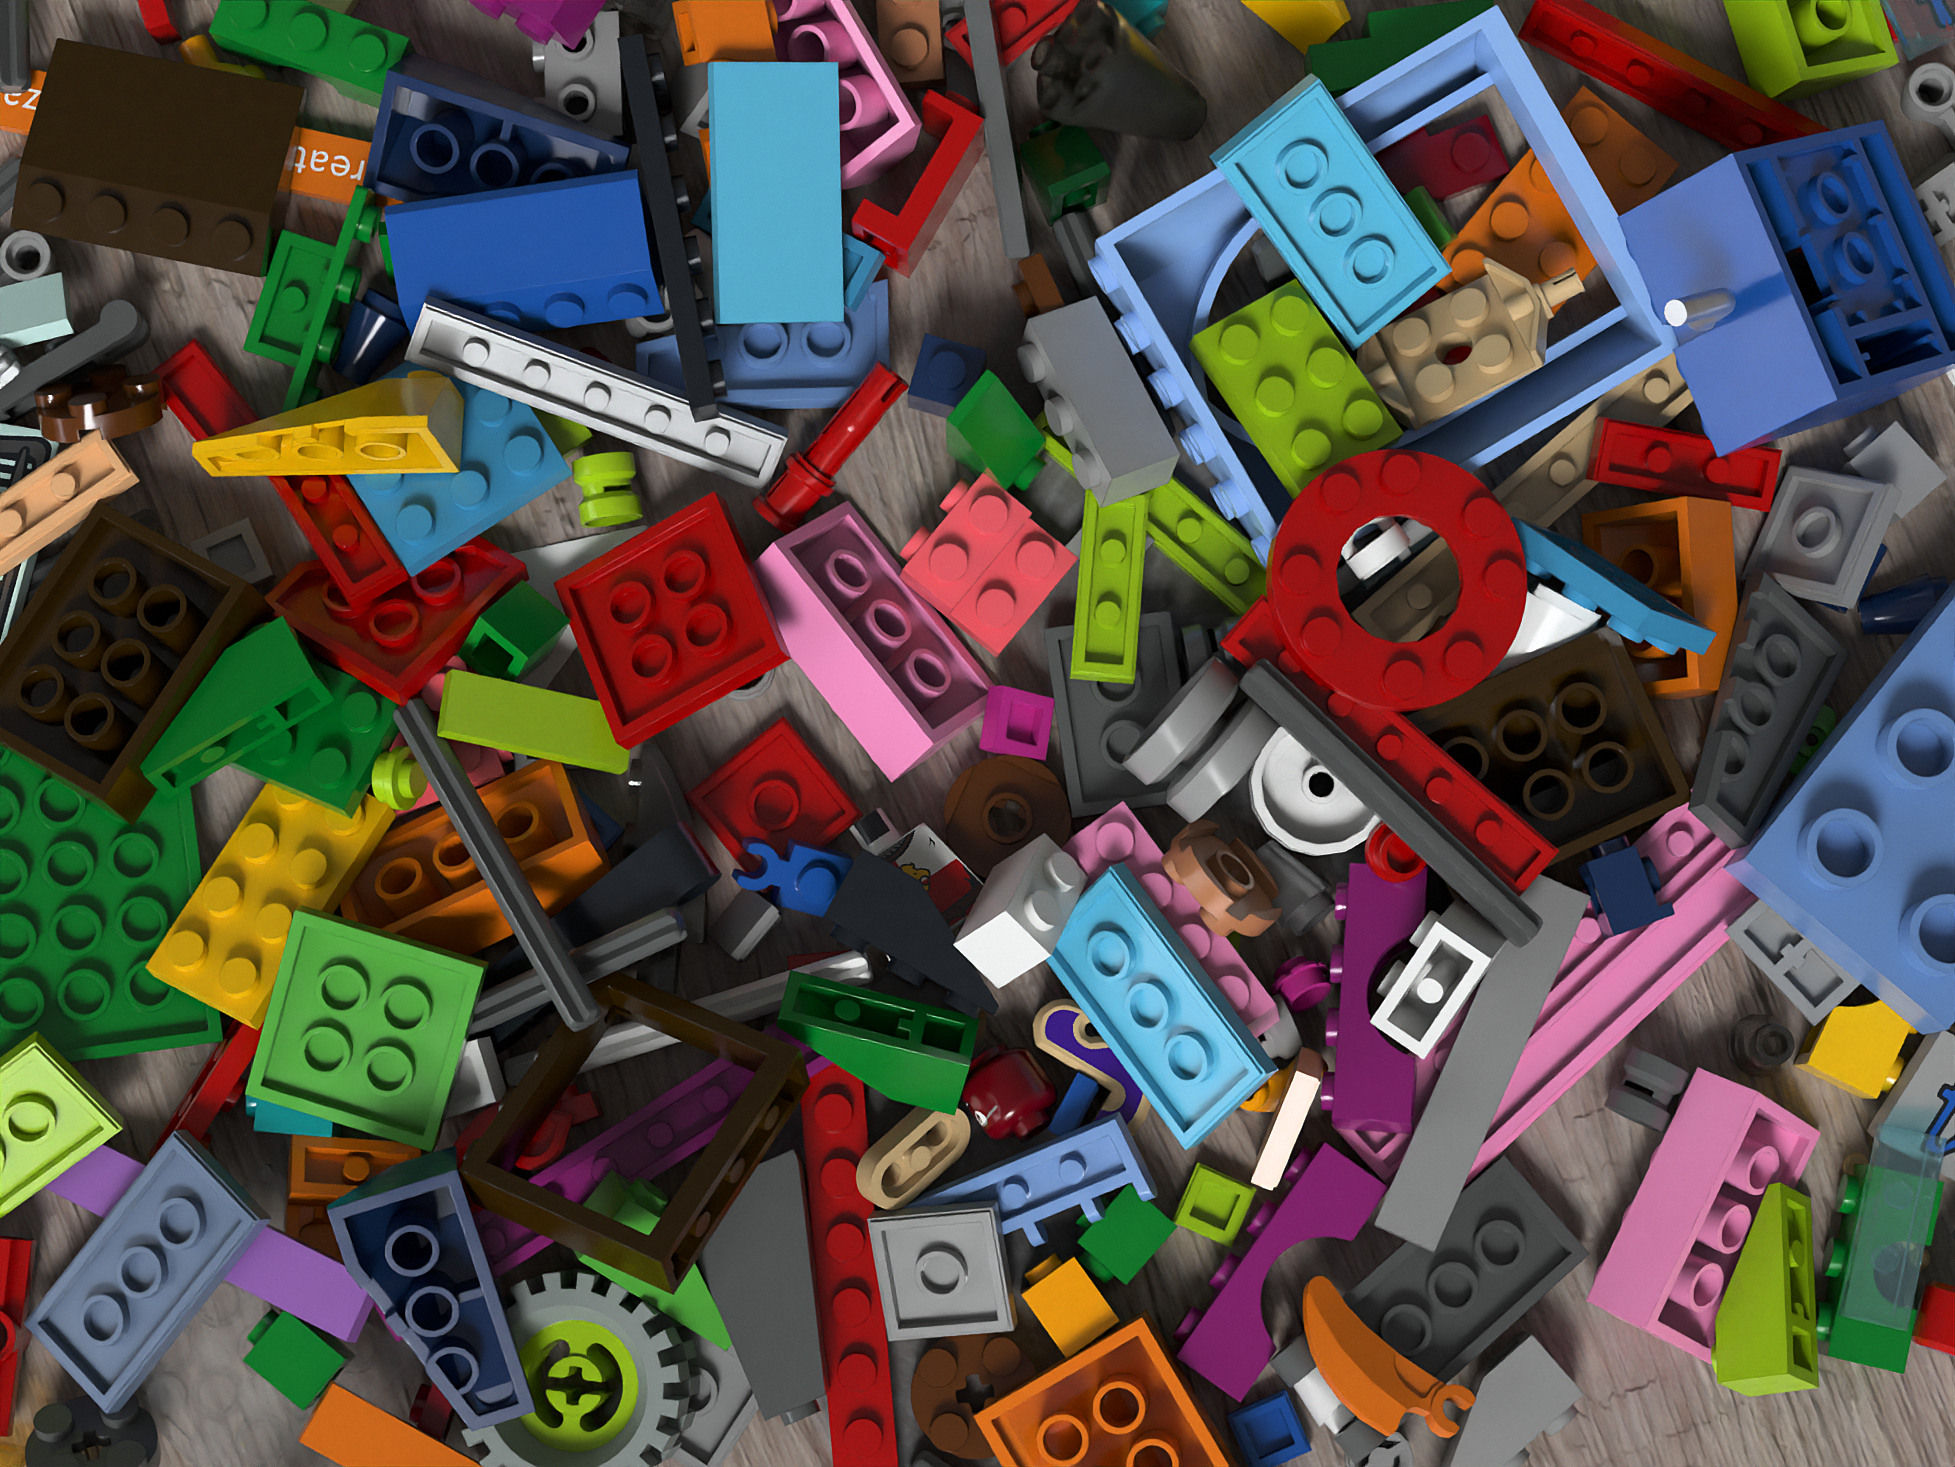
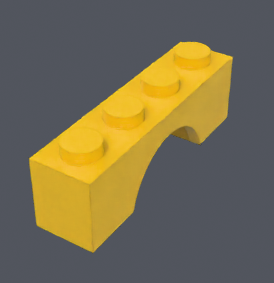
M1876 996L1856 1006H1836L1816 1026H1811L1793 1065L1861 1099H1877L1881 1091L1888 1093L1895 1085L1904 1065V1058L1898 1056V1053L1907 1034L1915 1035L1918 1031Z

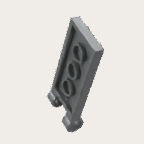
M1503 1155L1461 1191L1434 1253L1405 1240L1343 1295L1342 1298L1360 1320L1396 1352L1439 1381L1447 1384L1590 1254L1505 1155ZM1305 1330L1286 1344L1268 1362L1289 1388L1317 1367L1310 1353ZM1405 1412L1398 1427L1414 1413ZM1355 1416L1334 1435L1333 1439L1352 1462L1356 1464L1375 1450L1389 1436L1383 1435Z

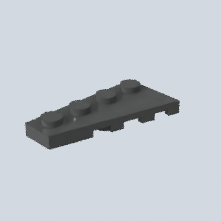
M1764 571L1747 577L1688 805V810L1732 850L1750 844L1850 655V652Z

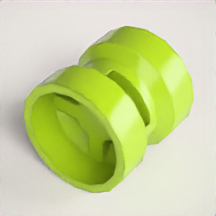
M608 452L594 454L571 462L574 482L582 488L583 500L578 505L581 527H609L630 523L643 518L640 496L633 492L631 480L636 475L633 453Z

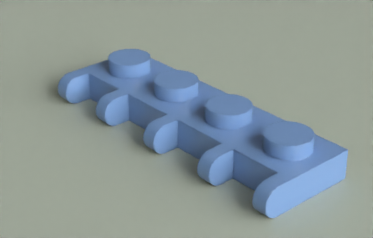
M1119 1111L920 1194L903 1208L997 1200L1003 1235L1023 1228L1030 1243L1036 1247L1048 1241L1047 1230L1042 1219L1080 1204L1087 1219L1094 1223L1104 1219L1106 1216L1099 1195L1131 1182L1144 1202L1157 1197L1158 1192L1155 1182Z

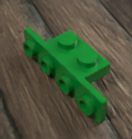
M357 184L336 247L282 229L243 350L248 353L296 368L281 413L322 400L323 390L315 386L323 363L331 365L340 347L343 330L336 327L342 304L344 302L351 305L357 295L362 278V268L355 265L363 242L372 244L378 232V222H381L382 208L375 206L378 196L370 188Z

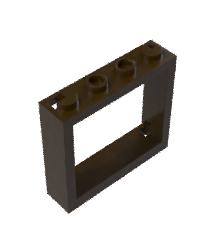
M614 971L587 984L601 1009L600 1018L588 1027L575 1032L562 1020L553 1035H548L541 1041L536 1050L533 1064L519 1084L512 1086L505 1093L500 1102L498 1114L483 1136L473 1140L468 1146L462 1160V1166L458 1171L473 1204L674 1295L811 1082L800 1048L618 971ZM618 1014L755 1072V1075L649 1235L509 1173Z

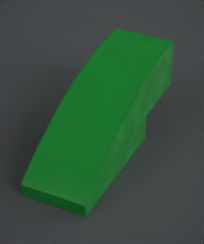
M1463 0L1368 12L1361 30V39L1308 45L1303 61L1305 77L1310 73L1318 77L1335 100L1492 8L1494 1Z

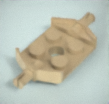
M1486 257L1482 259V262L1488 274L1381 328L1358 347L1356 365L1392 417L1409 429L1417 431L1544 366L1548 319L1554 317L1551 307L1580 292H1585L1583 284L1573 266L1540 285L1537 282L1531 285L1527 278ZM1459 346H1469L1472 348L1471 354L1465 361L1456 365L1443 364L1444 357L1453 348Z

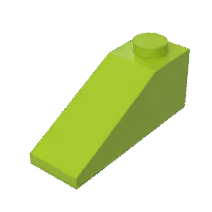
M1781 1182L1768 1184L1715 1318L1716 1341L1711 1348V1361L1717 1375V1383L1748 1397L1819 1388L1811 1198Z

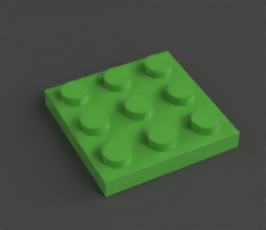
M300 905L294 911L245 1095L433 1152L438 1146L489 962Z

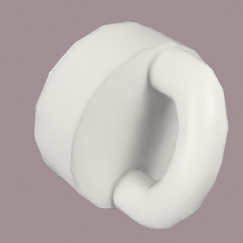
M1393 517L1376 518L1353 533L1343 546L1341 555L1359 580L1361 578L1365 580L1408 548L1411 540ZM1369 524H1377L1383 533L1358 550L1353 544L1355 535L1363 527Z

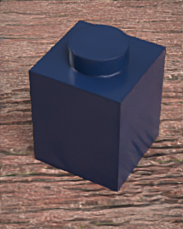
M925 333L907 393L908 408L947 419L984 374L987 364V351Z

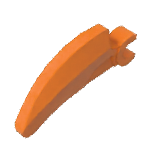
M1314 1276L1305 1285L1303 1291L1304 1330L1315 1364L1335 1396L1361 1421L1385 1436H1391L1396 1432L1405 1412L1425 1417L1426 1424L1430 1430L1439 1437L1450 1438L1455 1435L1460 1427L1445 1416L1443 1412L1444 1401H1450L1465 1411L1473 1406L1476 1401L1473 1393L1462 1385H1447L1396 1352L1370 1330L1347 1306L1329 1279L1324 1276Z

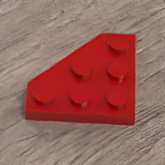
M477 535L415 576L411 577L406 571L408 580L354 611L345 600L320 559L299 562L264 599L276 610L269 622L283 615L304 640L307 648L396 704L404 707L408 700L413 698L460 650L479 616L521 580L527 582L530 578L524 562Z

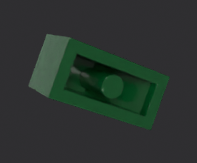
M1078 119L1063 126L1060 120H1052L1037 126L1026 134L1028 141L1020 144L1019 148L1020 163L1049 227L1053 226V222L1063 215L1076 211L1083 213L1107 202L1111 171L1106 160Z

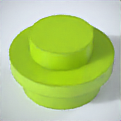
M396 746L391 752L384 751L376 758L372 770V789L379 802L388 803L394 810H410L416 804L418 798H421L425 793L428 779L410 747Z

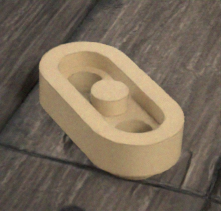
M919 1106L914 1108L869 1148L861 1158L856 1172V1183L861 1195L886 1210H897L908 1205L964 1153L969 1143L971 1132L969 1119L966 1114L959 1108L956 1109L955 1116Z

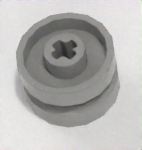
M1216 656L1209 659L1174 695L1144 730L1122 761V765L1145 785L1159 782L1182 762L1184 765L1168 786L1166 803L1190 824L1198 820L1221 796L1226 795L1240 781L1258 759L1262 749L1280 726L1251 697L1242 700L1225 718L1222 716V713L1238 692L1239 676Z

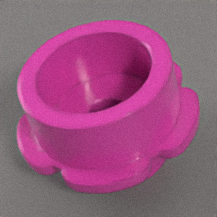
M1305 956L1292 958L1275 971L1273 975L1275 982L1271 986L1272 995H1281L1290 1014L1305 1012L1322 1002L1330 993L1331 984L1325 976L1328 968L1324 962L1308 961Z

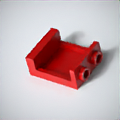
M928 89L922 99L923 130L940 140L941 143L898 217L864 198L851 219L853 237L884 254L886 258L883 264L908 279L913 274L984 151V119L977 116L979 108L967 98L949 90L942 96Z

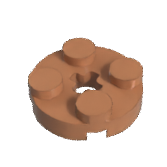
M1198 819L1191 824L1189 823L1172 839L1171 849L1162 856L1163 868L1174 881L1186 886L1188 891L1201 905L1199 909L1200 916L1214 933L1221 937H1227L1234 930L1245 936L1254 937L1261 935L1282 915V907L1273 908L1271 903L1280 894L1273 877L1256 854L1240 839L1236 837L1227 845L1220 838L1214 836L1213 834L1221 827L1218 824L1206 819Z

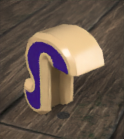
M1053 1000L1043 1006L1036 1014L1032 1025L1035 1047L1109 1090L1092 1122L1120 1111L1131 1135L1134 1136L1147 1118L1151 1106L1149 1100L1101 1036L1089 1037L1086 1035L1084 1029L1090 1023V1020L1075 1000Z

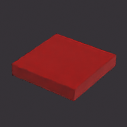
M784 716L684 796L745 872L757 870L762 863L761 855L749 853L742 846L745 837L761 838L777 854L784 855L789 838L827 847L864 817L863 813ZM769 885L760 891L766 896L772 891L774 885Z

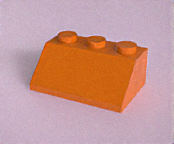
M1685 496L1581 514L1583 543L1717 633L1704 655L1681 647L1678 648L1675 655H1671L1650 644L1645 639L1641 643H1637L1619 634L1649 701L1691 699L1717 695L1738 616L1731 502ZM1597 607L1596 610L1609 618L1611 617Z

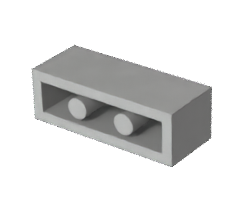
M1097 296L1028 319L1020 347L1017 349L1018 364L1025 379L1029 383L1035 382L1045 400V415L1050 428L1055 435H1063L1073 454L1072 465L1080 485L1086 490L1091 489L1100 508L1168 484L1180 453Z

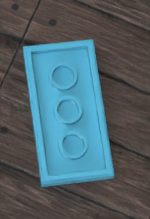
M838 62L708 63L714 324L844 322Z
M1312 73L1209 156L1339 337L1352 351L1356 350L1453 271L1321 80Z
M1124 862L1111 865L1079 897L1052 955L1045 960L1182 1147L1188 1150L1199 1145L1279 1069Z

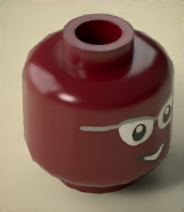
M1004 1043L990 1048L970 1063L967 1081L962 1090L963 1101L988 1136L996 1140H1005L1016 1136L1021 1143L1035 1138L1050 1125L1052 1119L1048 1112L1054 1106L1058 1095L1055 1084L1029 1050L1022 1047L1009 1049Z

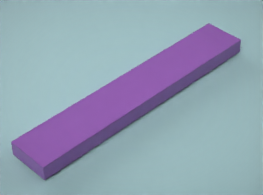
M105 1142L44 1186V1188L105 1219L148 1163ZM270 1224L266 1225L224 1278V1280L346 1342H357L374 1304L373 1299L364 1288L360 1289L347 1272L343 1261Z

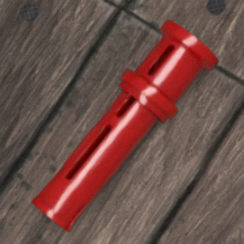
M877 360L865 379L849 396L804 452L797 450L795 454L791 453L785 460L788 468L765 495H756L752 500L753 507L784 534L787 535L800 528L799 523L820 497H829L834 492V485L837 483L834 476L879 423L890 407L909 388V384L893 369L889 368L887 370L886 364L882 361Z

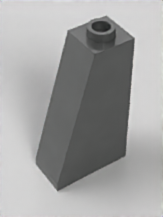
M793 1149L758 1164L697 1258L764 1420L767 1421L780 1415L784 1426L821 1411L816 1399L830 1392L804 1163L799 1150Z

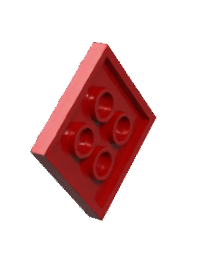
M715 491L553 583L565 615L571 620L569 625L615 742L626 750L631 749L792 659L726 500Z

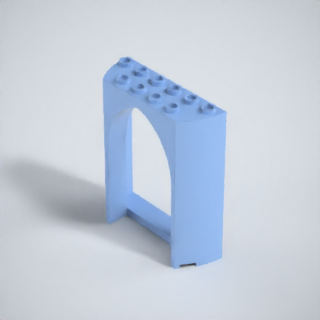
M1498 5L1493 6L1335 99L1341 111L1374 156L1495 85L1620 302L1547 345L1543 367L1417 431L1409 428L1403 430L1404 435L1398 443L1388 448L1408 449L1435 455L1458 465L1469 473L1672 354V349L1679 346L1671 325H1662L1653 312L1650 295L1636 262L1627 250L1626 239L1617 220V217H1619ZM1217 168L1096 239L1095 257L1088 260V265L1097 283L1104 293L1107 294L1120 316V319L1113 324L1123 345L1132 356L1141 352L1153 373L1145 378L1151 393L1164 411L1173 407L1185 429L1178 432L1183 448L1196 466L1205 462L1217 484L1210 487L1215 503L1228 521L1235 517L1238 519L1251 540L1256 556L1266 570L1271 541L1275 538L1280 522L1293 499L1244 427L1226 416L1208 401L1204 369L1188 348L1192 337L1206 329L1216 292L1230 264L1245 243L1260 228ZM1369 524L1363 527L1355 535L1353 542L1377 529L1379 526L1377 524Z

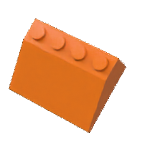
M1147 1309L1097 1337L1068 1359L1066 1357L973 1415L1002 1467H1239Z

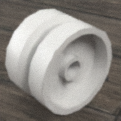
M1282 727L1277 729L1262 749L1258 759L1252 765L1248 779L1251 809L1264 832L1277 840L1287 850L1310 856L1346 852L1365 841L1373 828L1382 822ZM1318 772L1327 773L1331 777L1328 783L1333 785V789L1327 796L1317 797L1310 791L1309 780L1311 776H1315Z

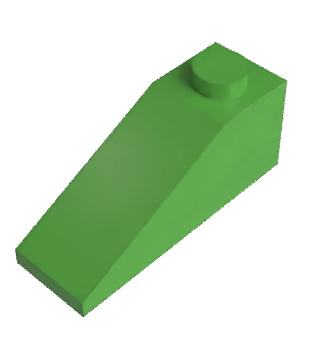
M611 1169L583 1206L649 1235L666 1210L664 1206L668 1203V1198L648 1180L638 1176L632 1183ZM574 1250L579 1261L723 1350L727 1351L732 1345L718 1308L695 1263L675 1294L672 1295Z

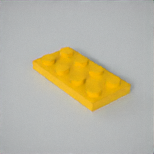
M266 783L145 968L157 979L258 1031L266 1018L295 909L300 905L333 914L397 814L388 803H381L376 797L365 793L355 814L350 819Z

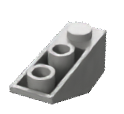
M1522 1331L1474 1374L1469 1390L1475 1396L1476 1401L1467 1410L1461 1409L1456 1422L1460 1428L1455 1435L1451 1436L1440 1467H1520L1530 1456L1525 1447L1542 1431L1552 1436L1564 1428L1577 1415L1578 1409L1573 1404L1584 1393L1532 1334Z

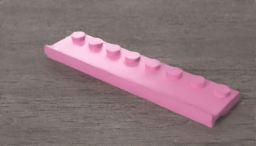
M1689 802L1664 813L1630 845V847L1636 845L1640 858L1647 855L1651 858L1661 883V892L1654 894L1657 904L1661 906L1671 902L1675 915L1604 940L1589 901L1464 1186L1730 939L1724 932L1727 925L1757 898L1755 894L1723 868L1737 849H1730L1688 810ZM1585 888L1580 891L1587 895ZM1480 985L1471 993L1444 1035L1424 1060L1410 1050L1406 1053V1055L1415 1059L1417 1066L1413 1134L1335 1129L1333 1122L1329 1125L1389 1189Z

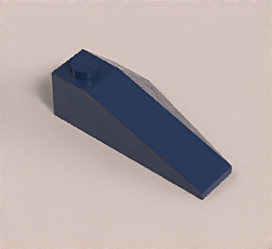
M411 52L387 69L363 186L370 188L375 193L410 203L622 172L627 170L632 145L476 73Z
M453 1146L390 1166L327 1206V1213L347 1272L360 1289L364 1288L384 1313L385 1321L398 1337L401 1335L425 1366L427 1375L473 1432L536 1412V1407L478 1212L458 1171L462 1163L457 1147Z

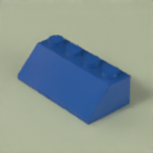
M638 169L385 206L384 216L399 307L411 338L427 295L528 333L665 313L663 269L653 219Z

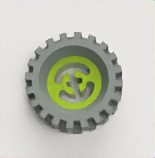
M591 1267L565 1269L542 1274L543 1276L527 1279L510 1287L512 1292L503 1296L535 1403L536 1412L473 1432L469 1428L462 1430L461 1432L468 1447L482 1443L489 1453L479 1462L482 1467H657L661 1462L672 1458L682 1442L677 1440L680 1432L691 1427L696 1410L688 1408L689 1398L700 1392V1374L690 1375L688 1360L698 1357L693 1339L682 1343L676 1328L683 1324ZM563 1340L569 1344L570 1353L551 1367L547 1377L564 1378L582 1372L583 1379L587 1381L604 1382L616 1378V1370L611 1361L600 1353V1345L614 1356L620 1367L623 1379L621 1402L613 1417L602 1427L594 1422L593 1414L596 1409L603 1407L611 1400L615 1390L597 1389L581 1395V1388L572 1385L561 1384L547 1389V1398L551 1405L563 1414V1421L551 1412L545 1402L541 1388L542 1369L551 1350Z

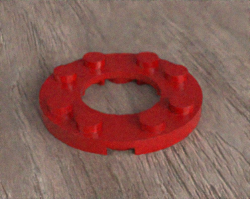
M1385 449L1358 454L1342 460L1309 482L1289 504V508L1280 522L1275 538L1272 539L1266 566V590L1272 620L1280 639L1297 665L1320 686L1325 685L1339 695L1357 702L1356 705L1374 710L1405 712L1433 707L1456 698L1484 680L1498 666L1515 640L1522 622L1527 597V570L1521 541L1513 522L1495 495L1481 481L1468 471L1441 457L1408 449ZM1402 516L1415 520L1423 526L1430 527L1445 539L1457 561L1460 590L1455 608L1440 630L1423 640L1395 643L1370 635L1351 619L1339 597L1336 570L1342 548L1358 528L1376 518Z

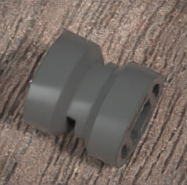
M1631 1047L1623 1063L1626 1072L1621 1085L1611 1089L1604 1106L1639 1125L1663 1133L1671 1117L1668 1106L1672 1097L1683 1092L1690 1074L1660 1057ZM1641 1089L1647 1093L1652 1094V1096L1650 1097L1642 1092H1639V1090Z

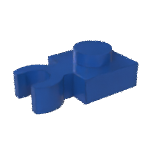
M745 837L742 846L749 853L761 855L762 863L753 872L733 869L731 876L741 887L747 890L757 891L769 885H774L770 899L775 905L823 917L854 864V860L847 853L789 838L785 853L781 855L777 854L765 840L758 837Z

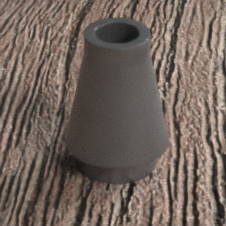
M1270 840L1254 852L1277 884L1280 894L1271 903L1273 908L1282 907V915L1278 918L1282 928L1289 926L1297 936H1301L1319 924L1334 910L1335 901L1329 895L1332 887L1284 850L1277 840Z

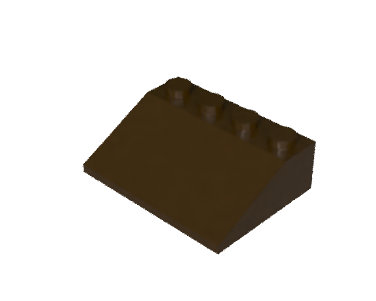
M57 38L19 165L10 227L259 278L267 277L282 229L284 230L308 88Z
M97 501L0 645V745L77 794L134 826L157 791V788L144 776L140 765L226 648L242 640L243 636L251 628L269 622L276 610L248 581L108 505Z
M1608 625L1602 626L1486 679L1456 698L1405 716L1406 719L1559 850L1546 867L1688 803L1691 798L1690 788L1619 633ZM1435 872L1449 904H1452L1455 899H1458L1463 904L1468 903Z

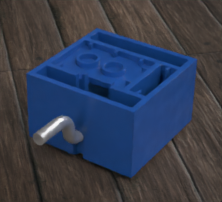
M1883 119L1731 153L1617 217L1626 239L1627 250L1636 262L1650 295L1653 312L1662 325H1671L1679 343L1678 347L1672 349L1676 357L1678 371L1688 385L1701 416L1703 430L1711 440L1718 458L1865 412L1955 369V287Z

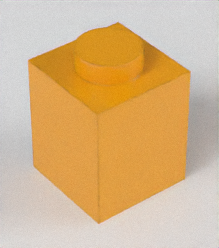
M1054 1252L1024 1274L1030 1285L1020 1293L1066 1359L1120 1321L1073 1254L1061 1261Z

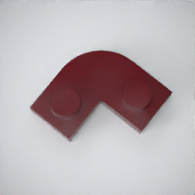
M1487 114L1432 136H1428L1425 126L1374 155V158L1399 194L1405 196L1414 188L1424 186L1435 203L1453 199L1501 180L1511 172Z

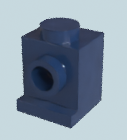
M1626 835L1589 848L1593 860L1577 867L1587 895L1591 896L1590 903L1604 940L1675 915L1671 902L1658 906L1654 894L1661 892V883L1656 868L1648 855L1640 858L1636 845L1630 847Z

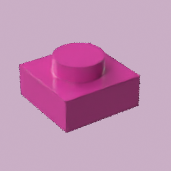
M1004 685L989 686L979 749L1001 755L1009 754L1028 757L1037 762L1045 761L1053 716L1054 698Z

